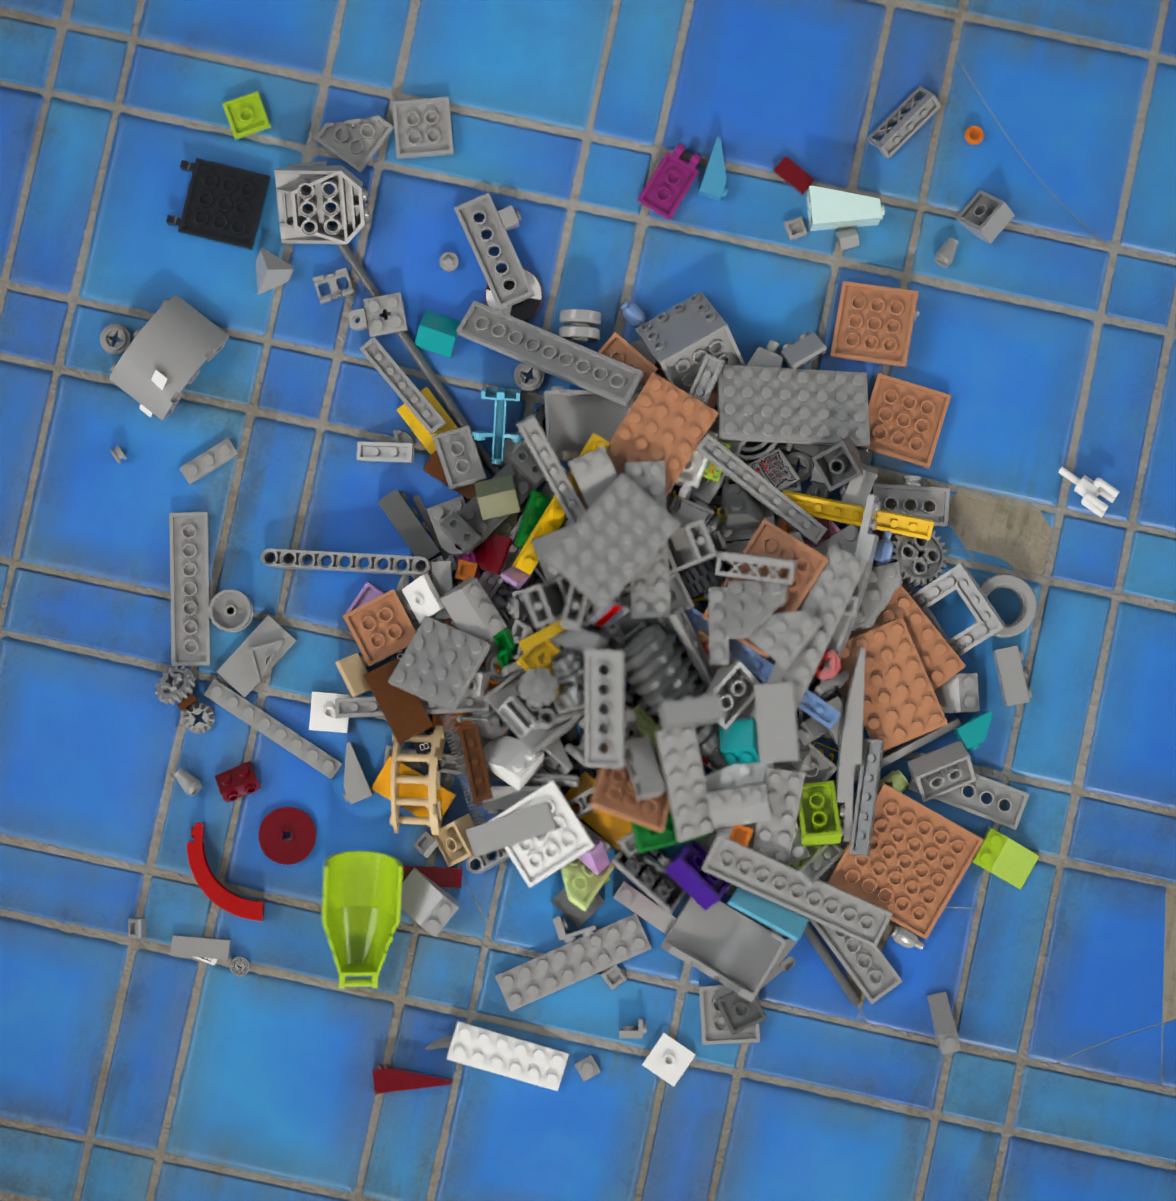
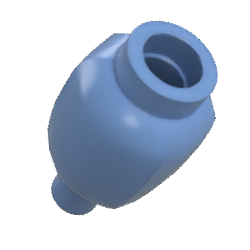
M627 300L621 305L622 316L631 325L641 326L645 323V315L635 303H630Z
M884 531L883 539L877 543L874 556L875 565L877 566L887 565L892 559L893 543L890 541L891 532Z

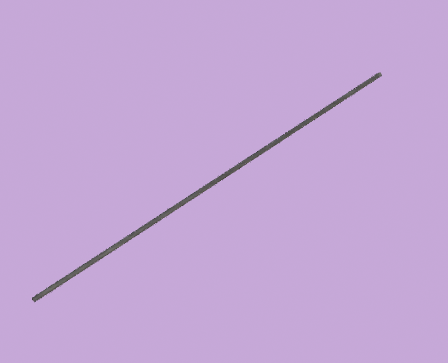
M339 244L337 247L372 298L382 296L347 244ZM383 310V315L388 320V316L391 313ZM406 331L396 333L460 427L470 426ZM474 440L479 456L494 477L500 471V468L497 464H492V457L481 440ZM524 504L520 506V516L523 514L525 510ZM808 923L803 933L852 1005H858L861 999Z

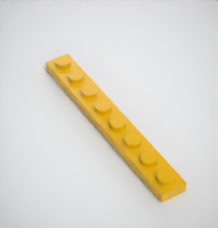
M592 433L578 457L602 446L607 451L611 443ZM570 469L567 477L578 495L580 488ZM556 495L512 564L528 575H531L539 562L532 540L558 530L567 516Z
M782 489V493L812 517L856 526L862 525L865 506ZM882 509L876 512L875 520H877L876 530L926 540L931 538L934 520Z

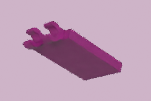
M680 143L673 154L666 152L637 200L669 221L700 171L695 168L702 159L696 153L690 162L681 158L686 148Z

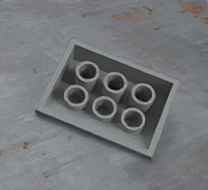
M620 849L611 862L618 870H621L628 876L633 883L637 884L646 895L650 896L661 908L671 914L686 892L668 873L659 872L655 869V866L642 861V857L648 855L646 852L635 853L630 858H627Z

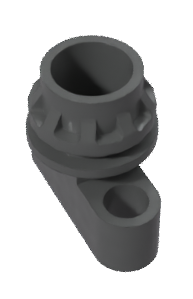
M568 647L558 652L551 659L553 672L560 683H567L557 693V697L566 710L576 707L584 699L581 695L582 692L585 693V659H583L581 654L574 652L571 647ZM600 667L601 673L607 675L603 668Z

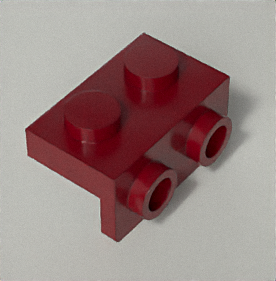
M251 761L215 775L220 794L226 803L236 801L238 798L252 794L262 788L257 780Z

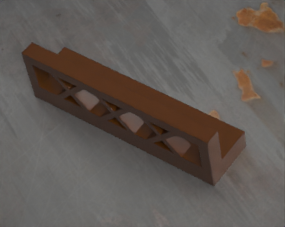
M478 723L460 726L458 730L473 802L477 805H482L483 801L494 798Z

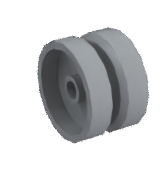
M582 309L560 311L559 322L566 325L559 328L560 337L579 343L600 341V330L594 327L601 324L600 312Z
M233 589L223 590L217 593L211 600L209 616L212 623L219 629L230 633L240 632L246 629L252 622L254 606L244 593ZM229 608H234L233 614L228 612Z

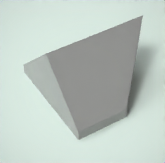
M264 248L260 249L256 260L258 295L287 283L294 270V266Z

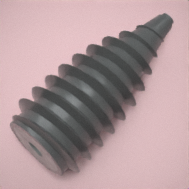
M659 624L648 626L626 640V645L622 649L625 650V682L629 681L631 684L627 694L637 692L640 695L636 705L646 703L649 706L645 714L646 716L652 714L659 716L658 707L664 700L674 699V701H681L682 698L687 696L701 698V695H703L701 693L705 687V683L702 680L695 681L699 670H696L695 667L688 668L691 658L688 655L680 656L684 645L681 643L672 644L676 633L672 631L664 633ZM660 716L655 726L661 725ZM718 722L695 726L700 754L717 770L728 766L720 752V737L717 732L719 729Z

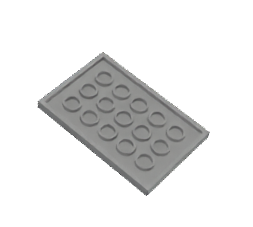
M622 473L544 557V560L603 611L681 526V523Z

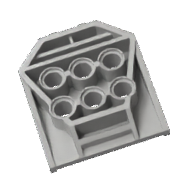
M343 165L274 169L281 243L348 244L364 227L365 220L369 218L368 190L363 188V182ZM331 184L334 186V189L328 190L325 188V185ZM308 185L311 187V190L305 191L302 189V186ZM332 202L336 207L329 208L326 204ZM311 204L313 208L306 209L303 205ZM335 221L338 225L333 227L328 222ZM312 222L315 226L309 228L305 223Z
M521 668L486 694L484 699L488 701L530 750L531 754L535 755L577 726L585 716V708L559 715L553 701L549 705L542 703L540 707L532 708L527 703V699L521 698L518 692L521 677L526 673ZM542 719H547L550 722H544Z

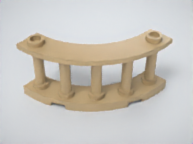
M435 725L434 733H431V735H416L404 741L430 743L432 745L431 752L427 754L402 753L403 742L398 744L394 734L392 736L394 746L391 764L390 825L393 826L394 834H398L401 824L428 825V827H431L432 835H440L443 818L441 800H437V790H440L441 772L437 771L438 760L442 761L446 740L443 726ZM400 761L427 762L429 764V774L426 776L399 775ZM399 783L426 784L428 786V796L426 798L399 797ZM400 805L426 806V808H429L428 817L401 816Z

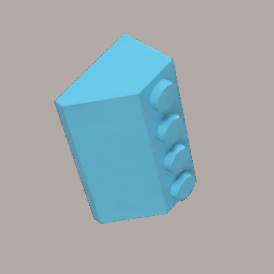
M741 887L736 889L728 902V905L796 942L800 940L810 921L809 918Z

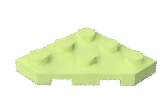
M576 858L560 868L569 901L585 911L615 866L609 863L597 876L580 859Z

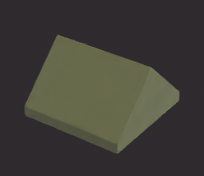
M512 474L474 483L483 521L520 512Z

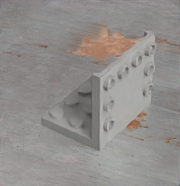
M702 292L692 295L689 299L676 304L673 308L659 314L654 319L643 323L635 329L638 336L660 364L667 381L688 394L706 353L724 360V365L746 366L727 323Z

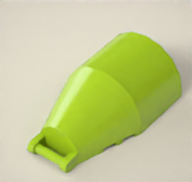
M354 850L335 853L325 858L323 864L321 919L338 970V989H345V987L378 988V975L386 958L389 945L392 943L395 930L400 923L403 866L397 858L389 854L376 851ZM345 976H371V979H345Z

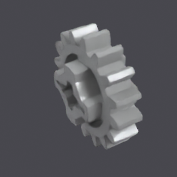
M176 666L174 670L169 668V672H163V677L157 679L159 683L155 684L156 690L154 692L159 700L166 705L169 702L174 705L177 700L180 703L183 697H188V692L191 693L193 691L191 687L195 686L193 682L195 677L184 666L181 668Z

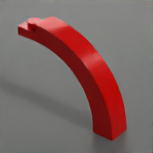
M195 823V826L191 828V838H194V842H187V856L192 874L201 890L212 902L232 915L249 920L263 921L265 917V901L238 896L224 887L215 877L205 853V823Z

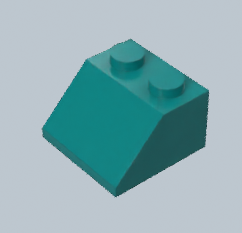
M985 711L953 729L957 740H961L969 751L981 747V742L985 741L993 716L992 711Z
M754 717L735 719L726 730L719 725L720 752L727 765L760 762L757 723Z

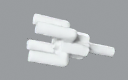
M1063 466L1058 471L1062 476L1077 485L1074 491L1083 497L1081 504L1101 518L1109 506L1097 498L1099 494L1113 503L1120 492L1102 478L1098 477L1093 481L1084 475L1080 479Z

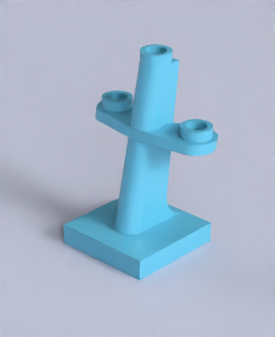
M483 387L481 391V399L495 400L493 431H472V436H474V440H485V437H493L492 464H503L505 438H512V442L515 443L524 442V437L521 433L505 432L507 400L520 401L521 389Z

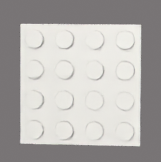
M554 780L490 820L493 821L544 802L548 803L556 830L504 847L529 888L595 847V844Z

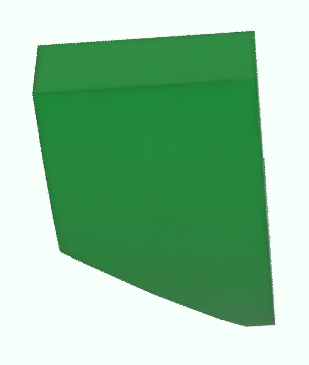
M509 627L493 636L500 651L496 658L502 670L505 666L510 665L515 649V642Z

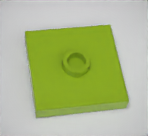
M258 91L222 103L235 140L271 128Z

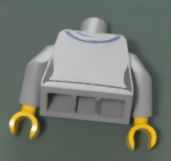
M677 490L673 491V499L668 512L681 523L679 528L703 519L710 534L717 529L721 522L725 521L724 515L720 514L722 508H719L717 513L681 496H677Z

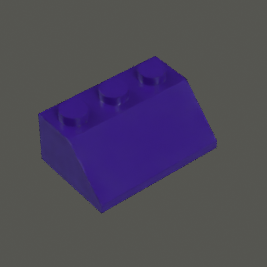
M691 840L674 856L665 868V871L706 911L722 898L731 883L701 870V866L708 853L695 840Z

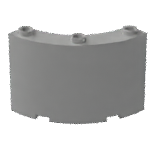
M175 294L172 298H166L163 301L161 308L143 328L140 327L133 335L135 338L120 360L111 367L112 373L109 380L163 421L174 411L184 394L182 390L187 384L190 385L201 372L199 368L205 361L209 363L223 349L229 335ZM155 370L167 378L163 390L151 380Z
M639 383L627 406H623L588 390H563L562 386L551 387V391H544L547 440L559 462L578 458L592 433L610 442L642 391L643 383Z
M689 896L660 947L688 964L692 961V966L721 982L722 985L741 997L753 1002L787 941L781 938L782 933L774 929L771 931L751 920L749 915L741 911L738 912L721 901H718L705 911Z

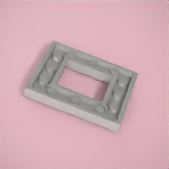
M963 562L911 595L912 599L958 656H961L1006 626ZM954 590H957L977 622L950 639L929 607Z

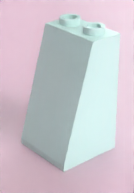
M809 186L806 193L810 231L878 225L883 215H885L884 204H880L879 198L818 186Z

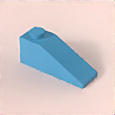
M717 137L699 195L720 201L722 196L726 197L729 186H726L727 177L721 138Z

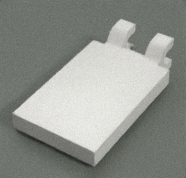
M712 431L707 432V434L712 436L715 440H718L717 433H714ZM695 451L676 484L682 486L678 495L689 500L692 487L698 489L709 461L697 451Z

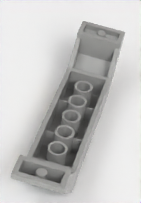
M703 519L677 529L668 539L669 575L717 556ZM563 575L521 591L536 628L562 618L571 582ZM630 582L619 594L630 591Z

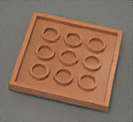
M843 281L830 356L906 367L919 292Z
M878 373L868 404L870 445L863 448L929 469L951 395Z

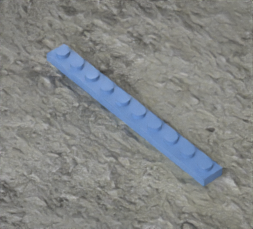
M693 607L685 611L696 634L701 629L709 633V622L702 618V613ZM729 639V648L732 652L730 658L740 661L750 673L766 683L774 665L737 639ZM808 689L799 705L800 709L830 730L842 715Z

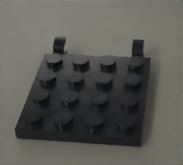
M196 158L195 163L182 160L181 170L193 172L181 218L168 215L166 223L170 226L179 227V233L253 251L271 176Z

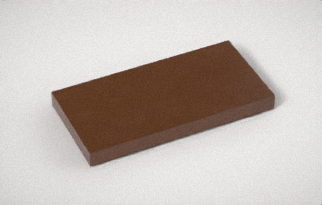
M396 658L365 674L364 677L398 744L432 728L433 724L419 697L399 689L388 682L400 661L399 658Z

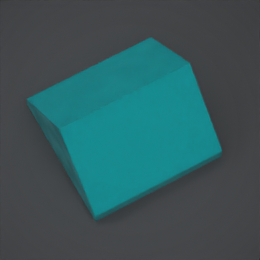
M426 310L418 328L415 345L421 349L451 358L458 338L456 330L461 321Z

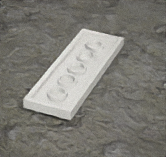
M457 1021L446 1059L558 1091L569 1053Z

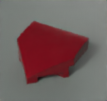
M497 534L485 540L474 551L481 570L500 576L513 540Z

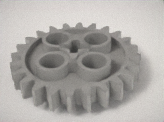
M935 530L932 531L930 540L901 534L892 537L893 555L891 561L900 563L902 579L907 578V584L913 582V585L917 586L920 583L922 587L944 574L942 569L946 568L947 565L943 562L948 560V558L943 556V554L948 551L942 549L945 543H939L941 536L935 537ZM903 550L907 552V557L904 555ZM928 554L931 555L932 561L929 559ZM915 565L918 566L919 572L916 570Z

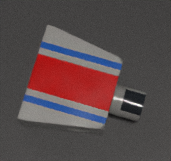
M620 594L603 611L589 599L584 611L586 619L582 622V625L589 631L595 625L608 628L628 613L630 608L623 595Z

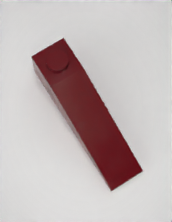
M388 1064L376 1065V1069L372 1070L375 1094L453 1084L452 1078L393 1066L388 1067Z

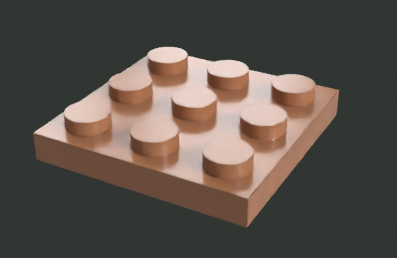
M394 589L343 615L369 667L407 648L416 633Z

